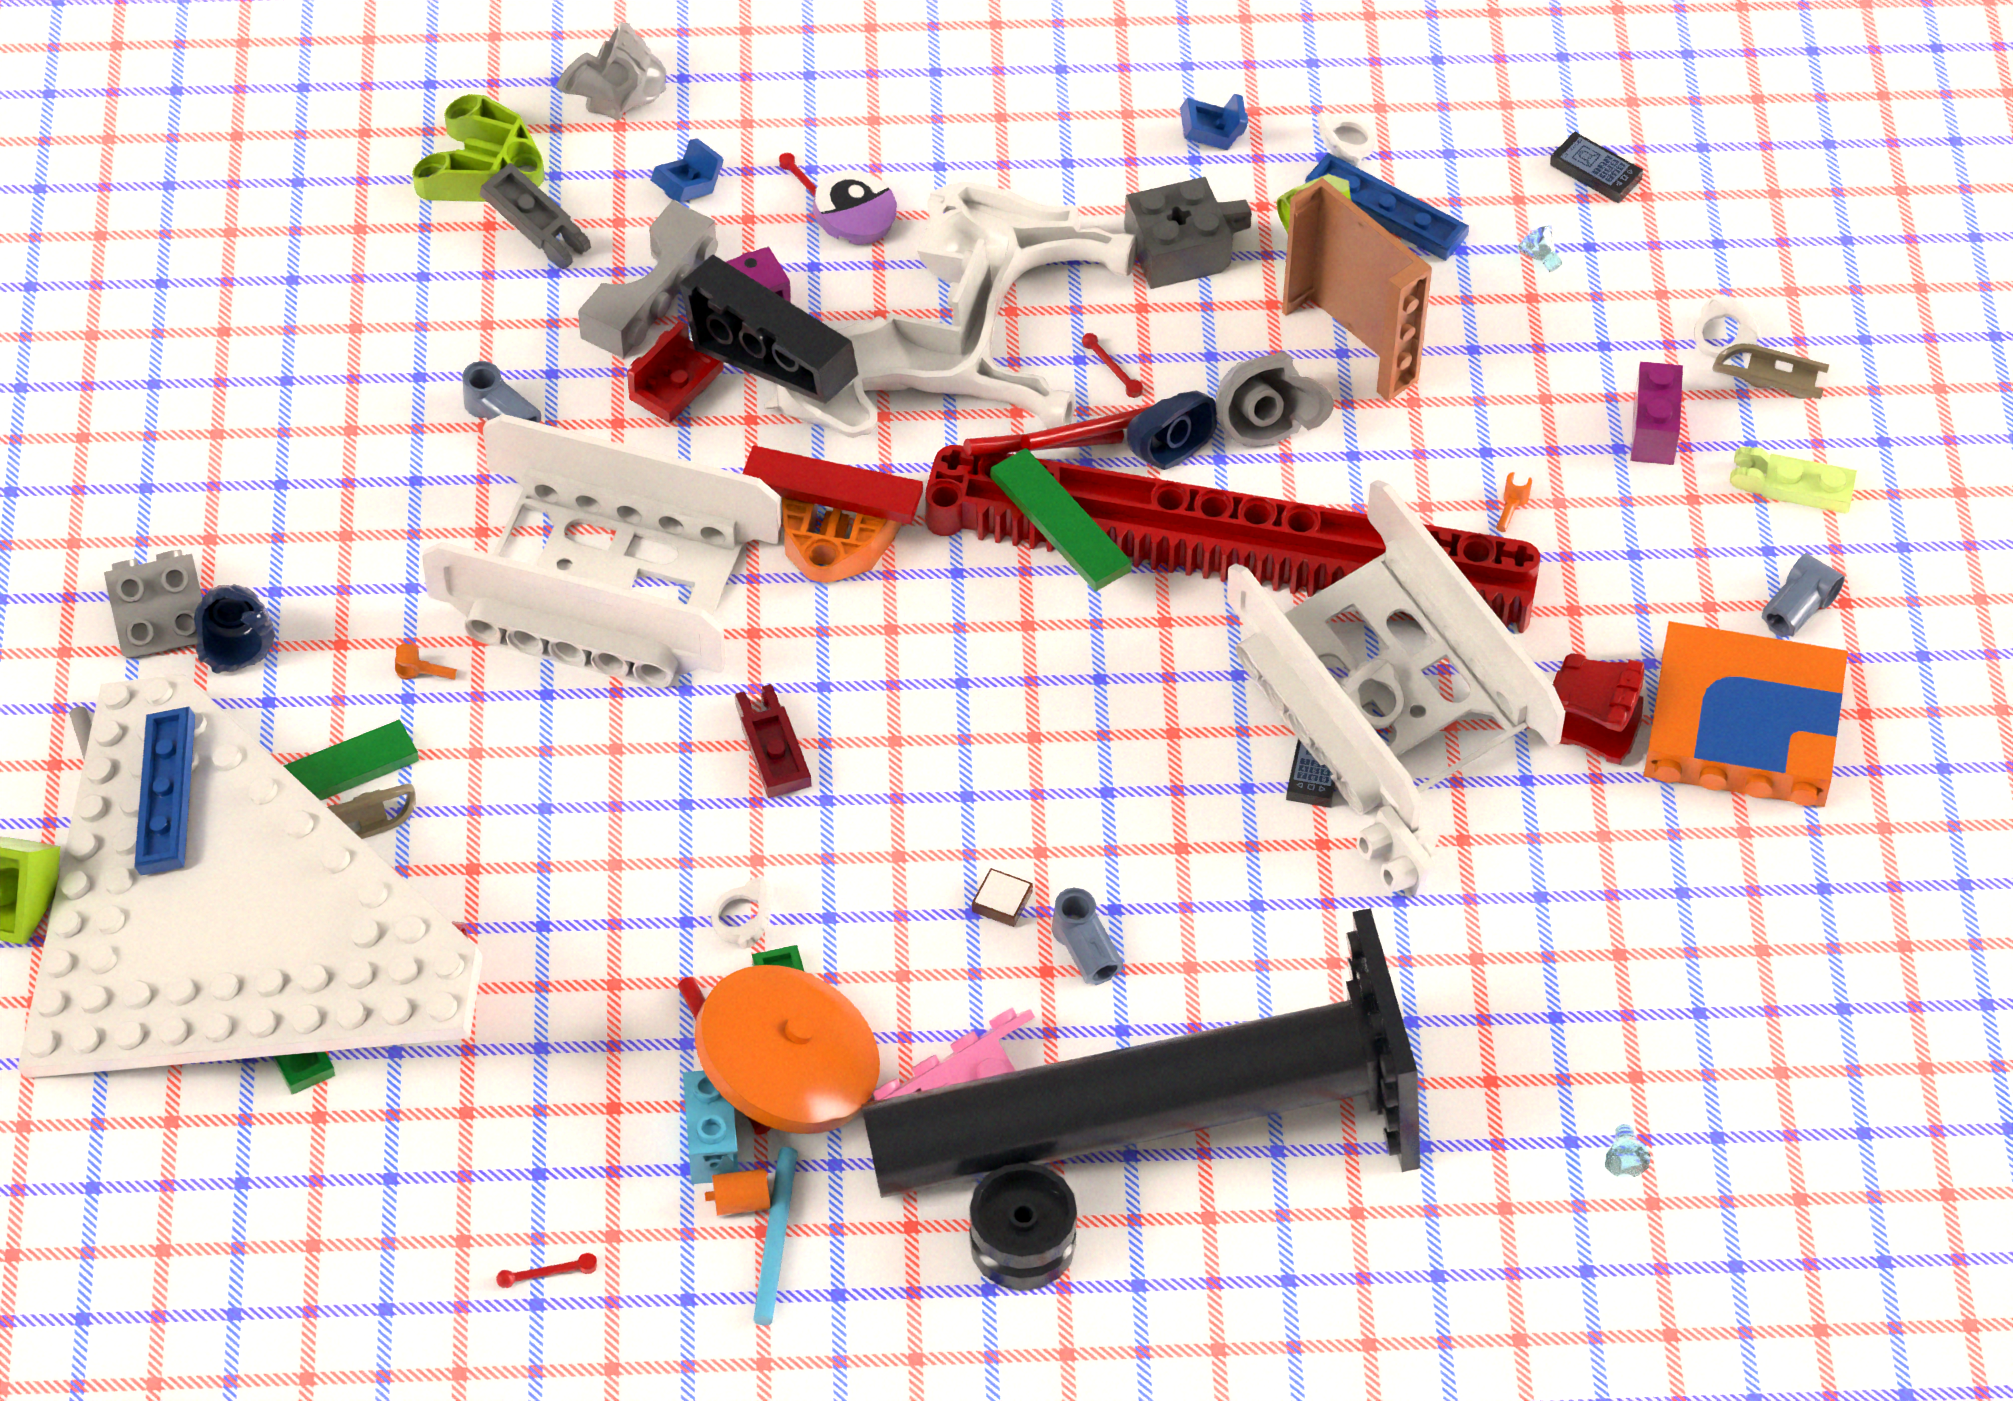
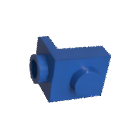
M1236 93L1232 95L1224 107L1187 97L1179 108L1184 139L1227 151L1238 136L1244 134L1248 125V114L1245 111L1243 95Z
M690 139L683 159L655 166L650 181L661 188L667 197L678 202L712 194L724 159L700 139Z

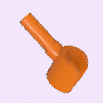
M1515 472L1507 475L1503 494L1506 502L1496 526L1498 531L1506 532L1514 511L1518 506H1523L1529 501L1533 481L1531 477H1529L1526 485L1518 486L1513 483Z
M400 644L396 647L395 672L400 678L405 680L412 679L421 673L455 680L457 669L420 660L419 649L416 646Z

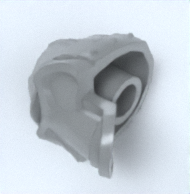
M620 21L609 41L605 40L597 57L585 52L576 58L560 76L557 88L568 95L587 97L585 106L588 112L606 115L618 121L623 117V113L633 106L651 104L662 92L666 91V68L661 60L652 54L646 42L636 33L631 24Z
M1283 351L1275 355L1238 362L1220 381L1216 392L1217 418L1225 433L1224 436L1243 444V446L1274 444L1289 438L1291 434L1298 433L1302 426L1308 431L1319 427L1330 417L1334 406L1330 391L1314 379L1301 377L1293 366V359Z

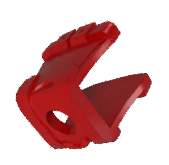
M1571 653L1566 655L1552 684L1565 710L1559 744H1574L1606 758V762L1621 765L1625 757L1631 753L1642 723L1644 697L1640 696L1644 681V662L1629 659L1628 662H1604L1585 659V656L1581 654Z

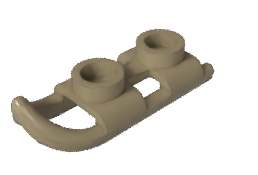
M1742 343L1723 350L1716 358L1712 370L1716 373L1745 379V382L1757 388H1770L1771 386L1786 390V393H1790L1798 399H1812L1813 397L1821 400L1824 389L1815 387L1819 371L1823 373L1828 372L1830 364L1754 344ZM1738 353H1751L1748 368L1723 364L1728 358ZM1776 361L1793 364L1792 371L1787 372L1776 369Z
M406 783L384 790L378 789L372 792H365L351 801L339 805L334 804L328 806V808L346 825L359 821L361 830L354 833L361 839H365L394 829L404 823L410 817L416 805V792L413 784ZM406 794L405 805L396 817L388 820L383 802Z

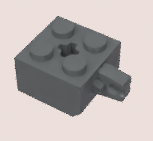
M1206 176L1125 195L1124 229L1127 234L1136 235L1137 237L1136 257L1150 289L1221 273L1231 264L1232 235L1251 227L1252 211L1247 200L1217 202Z

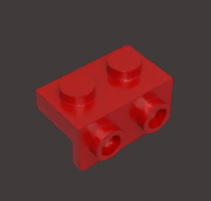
M680 320L670 330L664 331L658 337L655 345L643 357H638L631 363L627 371L629 400L670 424L724 371L723 362L696 351L693 341L689 339L688 324Z

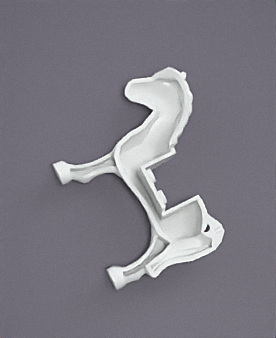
M965 181L948 184L933 190L927 200L930 224L919 241L917 252L921 262L932 274L945 282L951 283L948 292V306L953 307L954 314L951 325L889 313L886 319L877 316L868 323H854L837 329L835 331L852 341L859 375L827 404L778 384L777 394L764 404V409H780L785 415L810 424L831 428L849 438L869 435L877 426V408L866 396L864 390L897 391L905 390L909 387L924 392L971 395L1017 405L1037 415L1047 429L1071 424L1075 409V396L1073 392L1053 390L1043 376L1002 369L994 362L991 345L995 320L1001 301L1013 282L1025 271L1052 262L1070 260L1101 262L1113 274L1129 276L1136 260L1137 237L1127 233L1113 235L1098 228L1080 230L1079 211L1075 205L1045 206L1028 200L1010 190Z

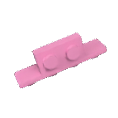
M1013 1007L1005 1010L988 1021L992 1029L978 1037L975 1031H972L950 1044L953 1053L939 1061L935 1054L912 1067L911 1070L915 1076L900 1085L897 1078L874 1090L872 1094L876 1099L875 1101L913 1093L914 1091L919 1092L1016 1071L998 1040L1035 1018V1015L1031 1009L1017 1014Z

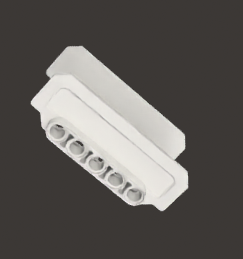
M505 414L487 421L483 427L488 469L493 473L511 477L523 489L492 554L446 542L437 543L424 550L422 562L427 595L431 599L451 604L467 617L464 622L465 631L470 637L484 644L654 688H665L670 685L674 674L684 675L697 669L722 673L726 665L724 626L713 617V613L743 544L755 539L773 544L778 543L781 537L780 496L760 478ZM523 507L546 513L554 526L536 565L501 557ZM587 523L614 530L616 533L608 551L572 542L565 536V531L572 524ZM635 536L669 544L678 552L677 557L666 564H657L626 556ZM567 559L572 563V566L568 570H561L557 567V563L560 560ZM637 574L694 587L687 604L631 590Z
M1376 479L1370 483L1367 517L1385 543L1386 552L1284 614L1250 570L1235 563L1228 568L1227 600L1241 619L1249 636L1235 647L1242 666L1320 765L1325 764L1333 773L1330 777L1346 801L1361 815L1377 805L1380 808L1391 805L1411 833L1419 829L1422 804L1419 796L1420 793L1527 727L1537 730L1551 747L1555 746L1561 741L1565 710L1555 687L1392 485ZM1351 607L1355 608L1387 649L1373 659H1386L1395 666L1394 669L1399 675L1398 683L1404 692L1405 703L1403 711L1399 718L1391 724L1396 733V739L1390 746L1385 744L1319 660V658L1324 656L1337 658L1349 673L1352 670H1356V667L1359 666L1358 662L1326 623ZM1396 612L1409 613L1418 621L1434 642L1409 656L1388 629L1387 620ZM1447 658L1470 688L1469 696L1461 702L1447 701L1440 695L1423 671L1442 659ZM1368 680L1363 682L1358 688L1357 692L1360 695L1362 708L1373 702L1383 716H1387L1393 711L1395 705L1394 695L1385 685ZM1415 705H1420L1425 709L1426 713L1421 718H1415L1411 715L1410 709ZM1469 712L1493 715L1505 730L1504 734L1418 787H1415L1410 774L1396 758Z

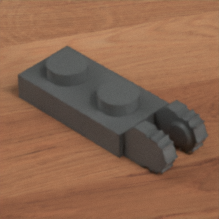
M511 162L481 186L479 195L537 248H542L547 258L559 268L564 270L573 261L572 255L569 253L570 251L563 247V244L555 238L558 234L561 233L565 243L581 255L591 248L588 236L571 221V216Z

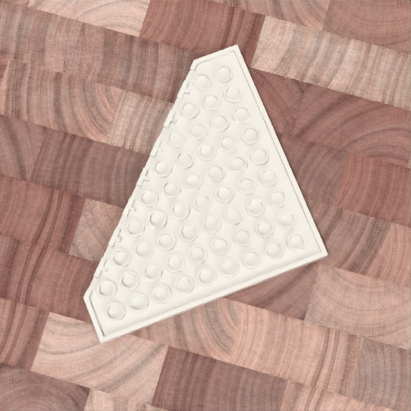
M185 674L101 683L17 1069L24 1078L470 1038L483 956L474 943ZM189 706L195 714L185 867L140 875L135 869L134 863L146 715Z

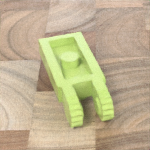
M1740 446L1739 449H1736L1734 463L1739 468L1735 467V469H1732L1729 478L1732 486L1736 487L1735 489L1738 488L1746 492L1762 494L1764 498L1845 514L1849 513L1857 470L1773 453L1769 455L1763 448Z

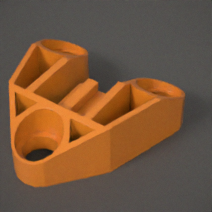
M781 497L785 555L805 577L816 582H834L871 571L893 542L902 525L901 522L857 513L850 538L845 539L851 516L850 514L842 513L840 509L833 508L832 511L826 510L820 532L815 534L819 505Z

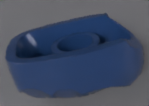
M1197 390L1178 393L1176 396L1161 399L1129 422L1127 441L1130 450L1141 460L1162 470H1167L1182 463L1201 449L1215 433L1217 427L1215 400Z

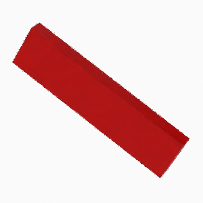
M755 445L752 446L742 472L744 475L760 478L780 497L910 525L923 493V481Z

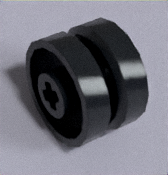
M1030 1163L1005 1165L987 1174L974 1189L969 1206V1243L972 1260L985 1277L997 1285L1020 1291L1042 1288L1059 1279L1071 1265L1076 1248L1077 1207L1071 1188L1061 1176L1047 1167Z

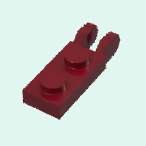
M773 685L762 686L761 699L766 710L758 713H753L750 699L745 691L735 693V705L741 720V728L767 797L772 798L812 787L808 766L785 706L780 705Z

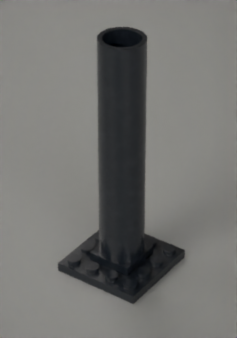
M1371 908L1353 911V931L1345 933L1350 955L1347 958L1350 981H1346L1347 1000L861 1104L880 1197L885 1198L983 1177L1005 1165L1019 1163L1039 1165L1365 1094L1370 1111H1376L1378 1116L1383 1115L1386 1127L1383 1128V1135L1388 1155H1397L1402 1172L1420 1169L1418 1071Z

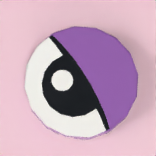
M852 169L835 171L823 178L815 191L813 213L816 221L828 235L839 239V236L850 239L849 243L857 245L875 243L888 234L896 218L897 202L892 190L881 179L867 172Z

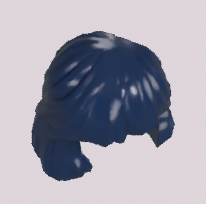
M236 584L218 585L208 591L195 609L194 622L198 633L196 653L198 654L199 662L208 664L213 673L220 674L223 671L234 672L239 668L243 669L247 666L255 665L267 656L273 645L275 631L265 605L259 601L257 595L251 589Z

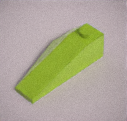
M0 836V941L21 945L27 944L55 896L61 846Z

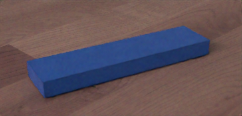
M1327 153L1305 178V183L1330 174L1349 181L1351 201L1387 231L1444 261H1447L1469 234V225L1330 153Z
M189 706L146 715L134 867L140 875L185 867L195 714Z

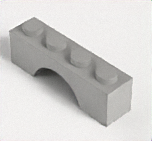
M672 200L649 227L651 256L657 261V265L649 274L633 282L624 284L601 283L578 310L580 338L622 359L634 346H639L644 341L648 329L656 319L664 317L668 312L672 300L681 291L679 283L712 254H716L718 240L716 239L714 219Z

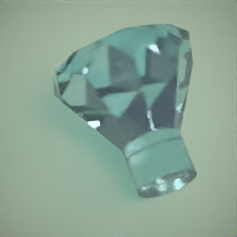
M1550 224L1530 230L1518 244L1517 249L1521 253L1542 262L1548 272L1555 271L1563 264L1555 252L1553 227Z
M1622 1124L1617 1126L1615 1129L1616 1140L1605 1154V1168L1616 1177H1636L1649 1168L1651 1154L1646 1146L1635 1138L1634 1129L1631 1125Z

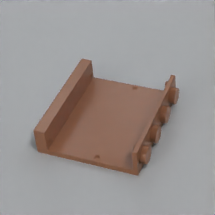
M1321 178L1308 188L1300 189L1293 196L1290 203L1282 313L1287 316L1310 299L1380 357L1376 392L1389 402L1419 381L1432 267L1324 178Z

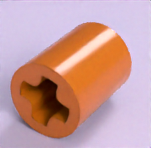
M765 1168L712 1175L713 1191L704 1192L705 1202L715 1200L717 1216L770 1209Z

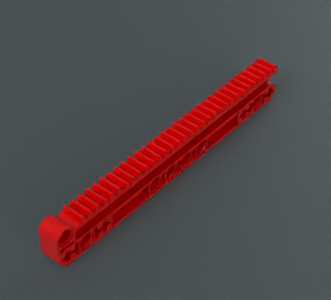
M948 445L937 452L925 490V524L928 530L938 536H951L957 534L963 528L976 531L977 538L983 541L988 533H992L995 543L998 544L1006 536L1011 537L1012 546L1017 547L1023 539H1027L1030 549L1034 550L1040 542L1045 543L1047 552H1052L1055 549L991 478V467L1014 454L1001 453L966 456L962 445ZM1036 458L1127 557L1132 558L1134 567H1139L1144 560H1149L1151 570H1156L1161 563H1166L1168 573H1173L1178 566H1183L1186 576H1191L1196 569H1201L1203 579H1208L1213 572H1218L1220 581L1226 582L1228 579V568L1236 563L1248 568L1261 586L1265 581H1271L1273 591H1278L1283 583L1288 584L1290 594H1295L1300 587H1305L1308 597H1312L1318 589L1324 590L1386 552L1385 543L1379 532L1369 521L1367 514ZM1423 524L1505 627L1508 628L1511 623H1516L1518 632L1524 633L1530 624L1541 558L1537 547L1523 540Z

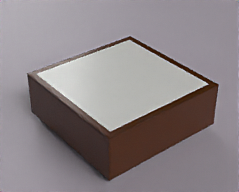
M990 867L972 901V912L1015 927L1033 893V883Z

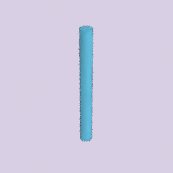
M782 1147L778 1153L753 1317L754 1323L761 1326H768L773 1323L798 1156L797 1150L791 1147Z

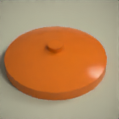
M758 965L737 970L724 977L715 985L697 1015L695 1046L701 1066L708 1079L732 1106L763 1125L797 1134H815L831 1131L855 1118L862 1110L861 1104L868 1102L876 1088L880 1073V1057L877 1042L870 1026L861 1012L847 997L827 982L809 973L778 965Z

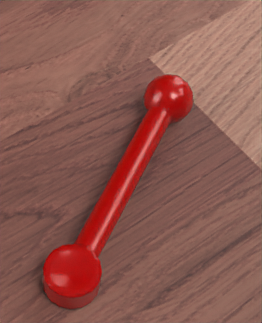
M789 152L782 153L779 156L780 168L790 170L814 196L817 187L795 164L794 154Z
M1086 333L1082 337L1083 346L1086 349H1092L1126 386L1125 393L1128 397H1140L1143 390L1142 383L1139 380H1131L1098 344L1097 335Z
M583 1253L577 1261L518 1272L503 1269L497 1274L496 1282L499 1287L507 1289L512 1287L514 1282L576 1270L584 1274H591L597 1269V1258L592 1253Z

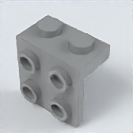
M181 549L156 554V561L139 564L138 559L124 560L111 564L112 570L103 572L120 649L124 657L136 658L197 644L198 633L195 628L194 614L198 603L202 601V594L192 553L183 555Z

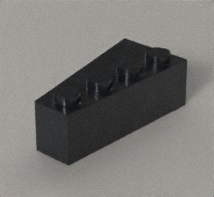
M714 254L679 283L696 351L824 404H827L859 375L854 348L850 339Z

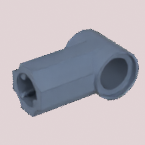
M476 361L464 369L462 374L463 403L469 414L474 417L487 418L488 420L505 414L537 423L541 421V411L501 379V372L495 364L488 361Z
M1804 553L1790 570L1786 584L1763 608L1761 618L1767 623L1769 630L1781 638L1784 636L1793 637L1819 607L1826 609L1832 604L1844 584L1845 576L1810 554Z
M1067 888L1056 897L1051 930L1054 938L1066 946L1085 983H1092L1097 986L1110 981L1115 974L1120 972L1123 968V961L1096 914L1097 905L1095 898L1083 888ZM1067 915H1077V916L1081 917L1082 919L1074 920V919H1070V918H1068V917H1066V916H1067Z

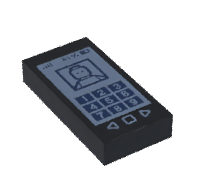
M1576 131L1551 155L1550 159L1552 167L1618 204L1642 180L1644 169Z
M1299 739L1297 740L1286 800L1331 808L1335 790V782L1330 777L1333 773L1325 764L1320 765Z

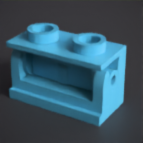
M704 1070L683 1072L691 1184L712 1183V1175L739 1172L734 1106L717 1091Z

